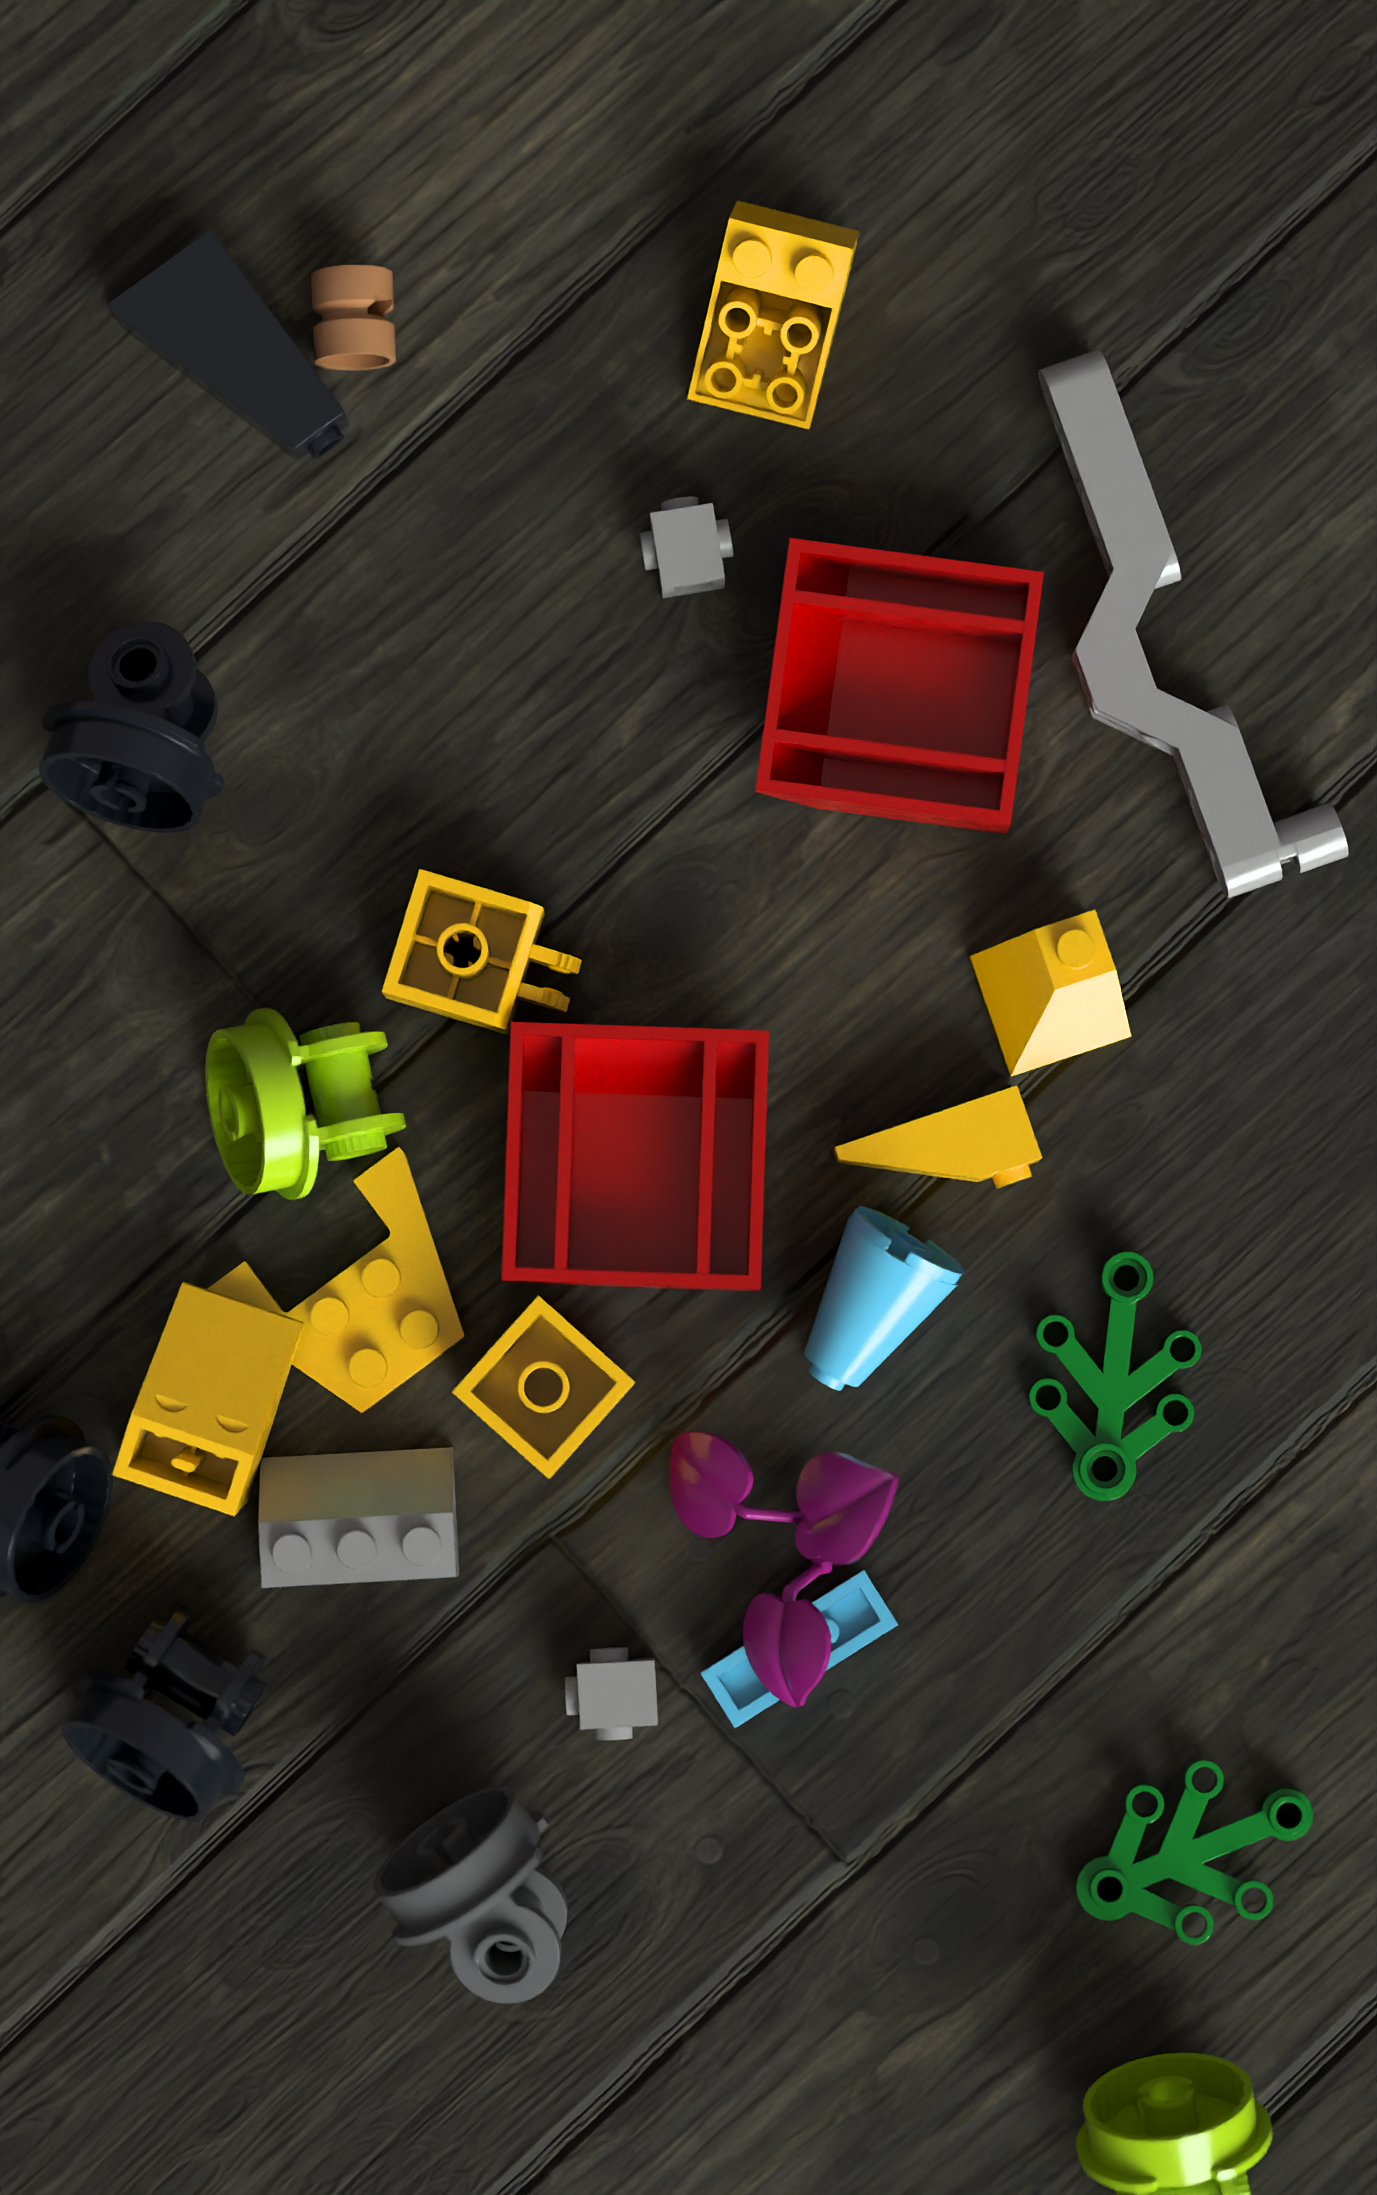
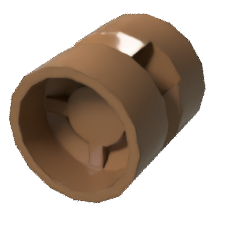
M339 265L322 268L311 274L312 309L314 313L322 316V321L313 327L315 365L333 370H368L386 367L395 363V326L392 322L385 319V314L394 309L392 271L385 267L374 265Z

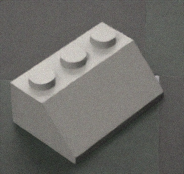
M453 1447L261 1458L258 1524L262 1588L459 1576Z

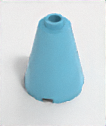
M865 1206L855 1208L852 1215L848 1217L804 1351L805 1357L812 1363L808 1370L809 1373L823 1384L838 1391H841L845 1384L859 1387L959 1284V1280L965 1272L964 1268L955 1258L929 1239L925 1244L908 1234L910 1227Z

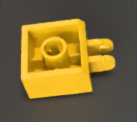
M419 869L382 993L386 999L508 1035L518 1000L560 1012H567L571 999L560 991L547 987L539 988L524 983L530 961L547 966L549 969L559 973L578 974L582 960L535 945L545 915L543 907L509 895ZM460 938L474 939V949L481 954L479 959L474 964L468 961L469 967H456L454 957L447 953L448 948L454 941L458 946H461Z

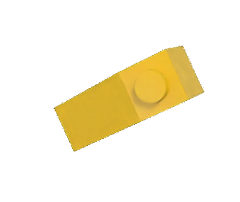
M1017 1085L836 1146L833 1150L836 1162L841 1164L973 1182L993 1178L996 1188L1032 1177L1029 1165L1042 1159Z

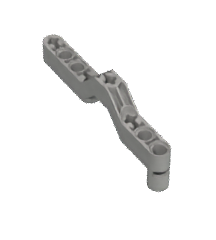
M1099 349L1038 370L1039 382L1047 408L1109 577L1105 589L1071 657L1092 718L1173 756L1215 875L1226 898H1231L1282 880L1281 865L1292 861L1297 872L1302 873L1348 857L1346 837L1338 815L1331 803L1272 822L1239 727L1228 705L1205 712L1156 688L1135 628L1154 589L1181 580V572L1173 544L1112 375Z

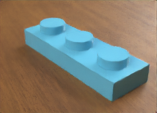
M864 1570L811 1602L820 1610L830 1630L831 1653L826 1670L898 1625ZM744 1645L700 1672L734 1728L780 1700L756 1676L747 1658Z

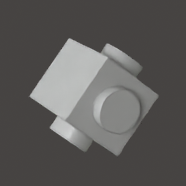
M680 497L662 502V511L650 513L651 531L640 533L645 570L658 569L662 598L725 588L722 558L733 557L728 519L716 520L713 503L699 505L698 497Z
M628 1647L590 1649V1661L577 1663V1676L565 1677L567 1716L579 1715L580 1729H594V1740L633 1738L632 1727L658 1725L655 1658L629 1659Z

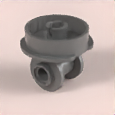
M493 1786L474 1792L452 1803L408 1835L382 1864L373 1885L375 1893L398 1923L392 1930L393 1938L396 1942L403 1946H415L447 1936L451 1942V1962L457 1977L466 1988L483 1999L497 2003H518L529 2000L543 1992L551 1984L559 1968L561 1957L560 1939L564 1933L568 1915L567 1900L560 1884L549 1872L537 1866L543 1854L536 1845L540 1832L548 1825V1820L544 1813L539 1810H527L510 1787Z

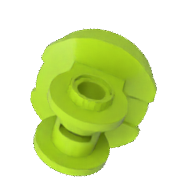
M262 1008L252 1011L244 1025L219 1029L213 1033L208 1044L205 1064L209 1116L223 1164L231 1180L241 1192L252 1195L276 1190L282 1197L288 1200L303 1198L309 1194L314 1185L319 1150L326 1151L328 1161H339L368 1155L387 1148L386 1135L406 1128L403 1113L381 1114L377 1093L375 1090H372L370 1081L373 1079L368 1055L388 1047L385 1032L361 1033L359 1023H341L311 1030L300 1035L301 1046H298L297 1040L284 1018L274 1009ZM297 1070L306 1071L318 1128L313 1115L306 1116Z
M1168 2053L1128 2062L1107 2072L1093 2083L1083 2100L1085 2122L1077 2135L1076 2151L1082 2169L1095 2181L1115 2189V2195H1250L1246 2170L1257 2163L1269 2148L1272 2140V2126L1268 2111L1254 2098L1250 2077L1241 2067L1226 2059L1212 2055Z

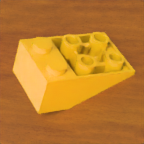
M737 201L729 217L687 399L810 429L859 231Z
M182 1282L133 1408L112 1475L235 1516L248 1502L305 1322L187 1282Z

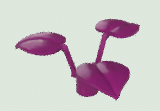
M704 1431L682 1433L674 1439V1444L671 1447L669 1484L674 1509L681 1522L690 1531L705 1538L726 1535L733 1528L736 1513L745 1519L796 1523L798 1525L795 1531L796 1547L804 1557L813 1561V1565L785 1586L782 1598L772 1593H763L752 1599L744 1618L743 1643L749 1663L761 1683L784 1703L792 1707L804 1706L809 1693L820 1682L827 1669L831 1653V1635L829 1626L820 1610L810 1601L804 1599L796 1600V1596L802 1588L819 1575L830 1573L832 1571V1564L851 1563L867 1551L888 1514L899 1476L894 1472L870 1466L845 1454L825 1453L815 1456L802 1470L797 1485V1503L800 1511L756 1508L742 1502L751 1491L753 1485V1473L742 1452L734 1444L716 1434Z

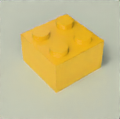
M538 1295L452 1393L542 1474L550 1479L636 1382Z

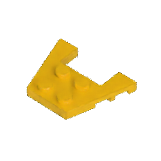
M397 1147L353 1180L390 1230V1236L289 1312H284L246 1261L208 1288V1290L305 1322L292 1365L361 1413L367 1411L465 1338V1333L437 1253L407 1157L400 1147Z

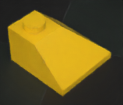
M1096 910L1032 930L969 957L1010 1077L1131 1037L1116 968Z

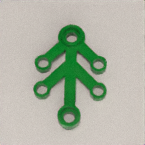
M1122 1252L1112 1256L1106 1261L1101 1270V1286L1105 1294L1110 1297L1102 1372L1075 1339L1074 1327L1064 1316H1047L1038 1323L1035 1330V1339L1039 1347L1045 1352L1056 1355L1098 1408L1095 1436L1066 1404V1389L1055 1379L1046 1378L1035 1382L1028 1392V1404L1037 1415L1047 1417L1076 1453L1072 1464L1074 1482L1083 1494L1099 1501L1115 1500L1128 1492L1136 1478V1460L1171 1432H1181L1187 1429L1192 1424L1195 1416L1194 1406L1187 1397L1181 1394H1169L1157 1402L1153 1417L1121 1439L1124 1412L1176 1370L1195 1365L1202 1353L1201 1342L1194 1333L1187 1330L1175 1331L1164 1339L1162 1349L1128 1375L1136 1303L1149 1293L1154 1278L1149 1262L1141 1255L1133 1252ZM1128 1266L1136 1272L1137 1283L1132 1290L1124 1291L1115 1285L1114 1274L1119 1267ZM1050 1322L1062 1324L1067 1332L1065 1342L1058 1347L1049 1345L1043 1338L1044 1328ZM1178 1337L1187 1338L1193 1345V1354L1186 1362L1175 1360L1170 1353L1171 1343ZM1044 1385L1053 1386L1059 1393V1403L1052 1410H1044L1036 1402V1393ZM1173 1400L1182 1403L1186 1409L1184 1421L1176 1426L1168 1424L1163 1417L1164 1406ZM1102 1456L1110 1458L1115 1464L1114 1476L1105 1482L1097 1480L1092 1473L1094 1461Z
M1206 1759L1195 1760L1186 1767L1183 1774L1185 1788L1158 1853L1134 1863L1133 1861L1146 1825L1156 1821L1162 1815L1164 1799L1161 1793L1149 1784H1137L1127 1791L1124 1797L1125 1814L1108 1855L1091 1859L1082 1867L1078 1874L1076 1894L1086 1912L1097 1919L1106 1921L1118 1920L1133 1912L1173 1929L1177 1936L1188 1944L1197 1945L1205 1942L1213 1932L1214 1922L1212 1916L1204 1907L1198 1904H1186L1180 1907L1143 1889L1170 1878L1234 1905L1236 1911L1246 1919L1259 1920L1270 1913L1273 1907V1895L1264 1883L1255 1879L1242 1881L1203 1863L1271 1835L1284 1841H1291L1302 1837L1309 1830L1313 1821L1312 1806L1306 1796L1299 1791L1288 1787L1276 1788L1262 1799L1259 1812L1193 1838L1208 1800L1219 1794L1224 1784V1776L1221 1769L1215 1763ZM1201 1767L1210 1768L1215 1776L1214 1785L1207 1791H1197L1192 1784L1193 1773ZM1140 1792H1150L1156 1802L1154 1810L1146 1816L1137 1815L1132 1808L1133 1798ZM1284 1803H1293L1299 1810L1298 1821L1290 1827L1281 1826L1276 1819V1812ZM1107 1876L1117 1878L1121 1885L1119 1895L1113 1900H1103L1097 1893L1099 1881ZM1249 1888H1259L1264 1894V1903L1257 1911H1246L1241 1904V1897ZM1191 1912L1202 1914L1205 1921L1204 1929L1195 1936L1186 1935L1181 1927L1183 1918Z

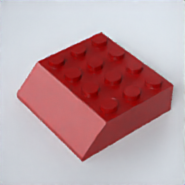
M789 538L755 792L816 809L1006 834L1011 825L1044 572Z
M511 1022L502 1281L504 1283L760 1291L769 1030Z

